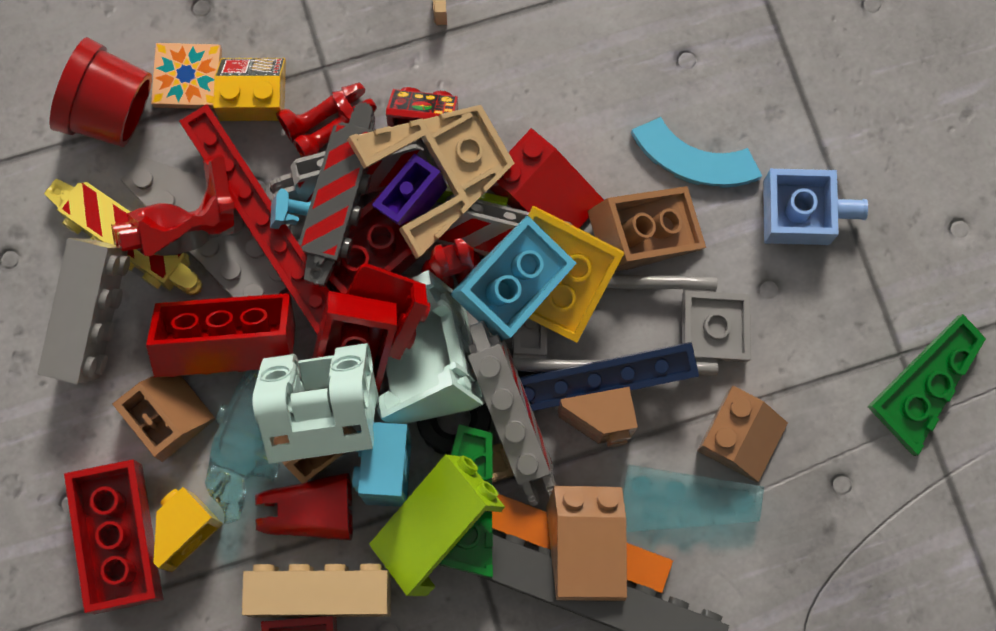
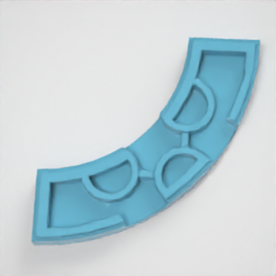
M661 117L631 130V135L637 145L653 163L660 165L665 170L674 174V177L696 185L703 184L727 188L750 184L762 178V174L748 148L730 153H712L699 150L676 137Z

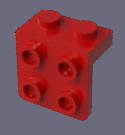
M362 264L346 293L397 303V328L389 357L400 360L405 349H411L413 346L419 322H425L428 317L430 303L427 302L426 284L370 264Z

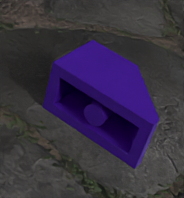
M414 153L374 201L372 206L396 224L402 225L427 213L445 192L447 185L440 170Z

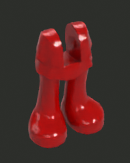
M358 82L341 87L340 91L332 92V95L322 103L300 115H296L290 109H282L276 113L280 125L292 143L294 142L295 148L301 157L319 153L320 149L329 142L333 126L341 122L349 124L351 114L354 112L350 104L359 99L366 89ZM373 99L362 101L363 103L370 104L373 108L372 110L376 111L377 106ZM338 112V118L314 133L304 135L317 124Z
M458 238L454 240V244L442 247L441 244L435 246L430 259L423 264L421 273L429 270L454 290L452 275H455L458 284H460L472 269L481 262V259L472 246L463 239Z

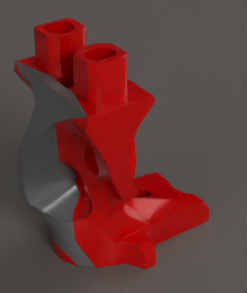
M218 155L203 161L207 189L197 210L188 212L181 207L168 203H157L127 213L128 222L111 225L114 245L119 246L121 251L137 249L144 256L178 255L198 249L214 237L233 234L235 206L229 192L224 155Z

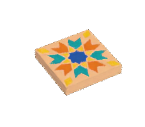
M156 43L151 99L153 108L199 109L208 104L210 109H214V76L222 57L221 45Z

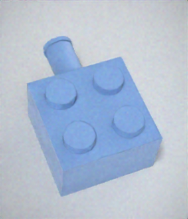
M770 168L763 180L764 244L830 245L839 235L838 219H867V199H838L837 170Z

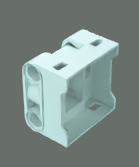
M368 343L338 347L332 356L299 361L295 354L263 358L253 392V411L260 428L269 464L373 449V422L375 406H378L379 395ZM361 426L362 432L344 435L343 427ZM288 435L289 443L274 445V437Z

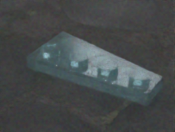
M628 464L623 491L626 533L758 522L761 517L764 487Z

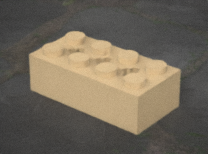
M272 564L253 565V571H243L242 615L252 618L391 617V574L387 570H383L381 564H360V570H349L346 564H324V571H314V567H310V564H289V571H279V567H275Z

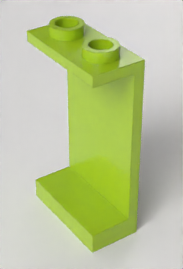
M445 454L369 543L406 596H428L436 587L428 577L485 511L502 512L505 508L497 497L498 491L493 485L482 479L477 472V465L467 456Z

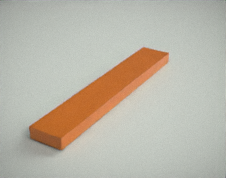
M498 494L497 497L505 508L502 512L492 511V528L506 535L510 534L519 537L537 547L541 546L551 550L547 512ZM627 543V581L636 585H644L661 594L674 560Z

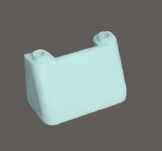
M429 270L411 278L426 284L427 302L430 303V311L425 322H419L416 328V338L411 349L406 348L400 360L392 357L388 358L386 372L390 392H385L379 396L377 406L378 414L384 422L407 424L471 411L485 404L484 396L468 358L471 354L468 346L473 344V339L469 329L466 309L450 295L453 289Z

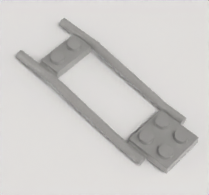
M612 276L606 288L683 289L682 343L692 341L699 375L717 376V361L748 362L751 360L750 294L716 292L718 280L713 277ZM527 319L512 336V359L517 371L544 373L601 361L546 360L548 328L530 319Z

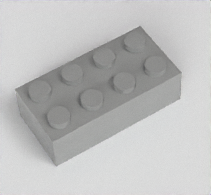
M67 239L37 372L38 375L74 384L99 379L100 375H103L108 362L107 355H104L107 342L112 340L115 332V323L112 322L114 310L119 308L123 296L122 289H119L122 276L127 274L130 266V257L127 256L128 251H121L119 246L93 239Z

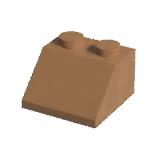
M732 386L722 400L697 451L758 483L788 422L764 401Z
M630 387L560 400L558 407L559 418L598 444L607 442L608 447L625 445L638 428Z

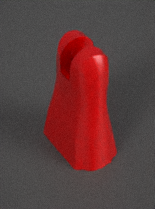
M349 473L324 477L303 484L272 488L255 495V506H278V517L268 516L255 519L256 530L269 535L352 540L353 513L348 508V506H352V483Z

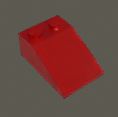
M532 128L509 151L515 164L489 188L496 195L507 197L508 205L512 208L530 212L532 206H535L563 221L570 222L579 229L589 219L587 211L604 201L568 160Z

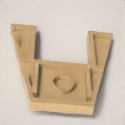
M482 105L443 113L427 119L413 120L402 125L379 128L368 133L354 134L347 139L361 165L366 169L422 138L455 195L454 198L399 229L416 259L423 255L461 215L515 164Z

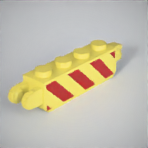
M55 179L44 193L58 207L57 211L65 218L62 224L77 235L83 231L91 236L90 239L114 244L111 225L128 222L127 213H130V211L88 182L77 183L73 187L61 180ZM137 249L128 250L127 256L130 257L128 270L132 271L134 267L144 273L141 278L154 288L159 289L162 285L171 291L175 286L190 296H195V294H198L203 289L202 281L195 272L188 268L190 266L188 254L144 256Z

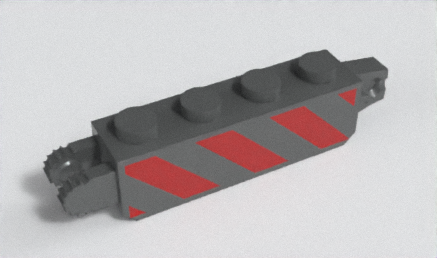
M366 102L355 105L349 124L341 122L333 126L299 240V244L307 257L304 280L309 284L325 287L334 267H340L342 258L348 259L353 240L348 237L351 227H357L362 207L358 206L361 193L366 195L368 192L371 175L367 174L369 167L363 168L347 139L354 134L359 135L374 131V111L372 106Z

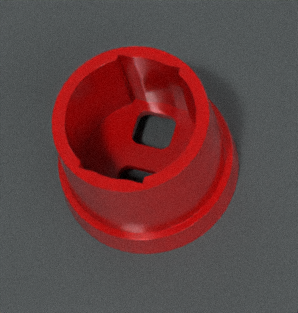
M88 37L82 39L72 52L58 82L50 110V129L68 135L78 133L124 147L134 134L144 112L151 89L152 74L107 52V48Z

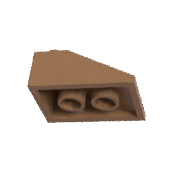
M687 186L610 197L587 211L595 237L624 251V255L615 272L638 268L706 248Z
M554 486L546 506L556 600L626 601L627 537L622 487Z

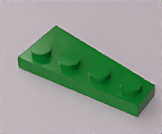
M964 314L958 315L867 406L913 456L920 454L927 435L930 431L934 430L939 421L938 416L945 404L950 402L960 378L966 374L986 340Z
M459 424L451 455H464L470 458L477 465V472L482 479L492 485V433ZM485 511L439 563L440 566L493 578L492 511Z

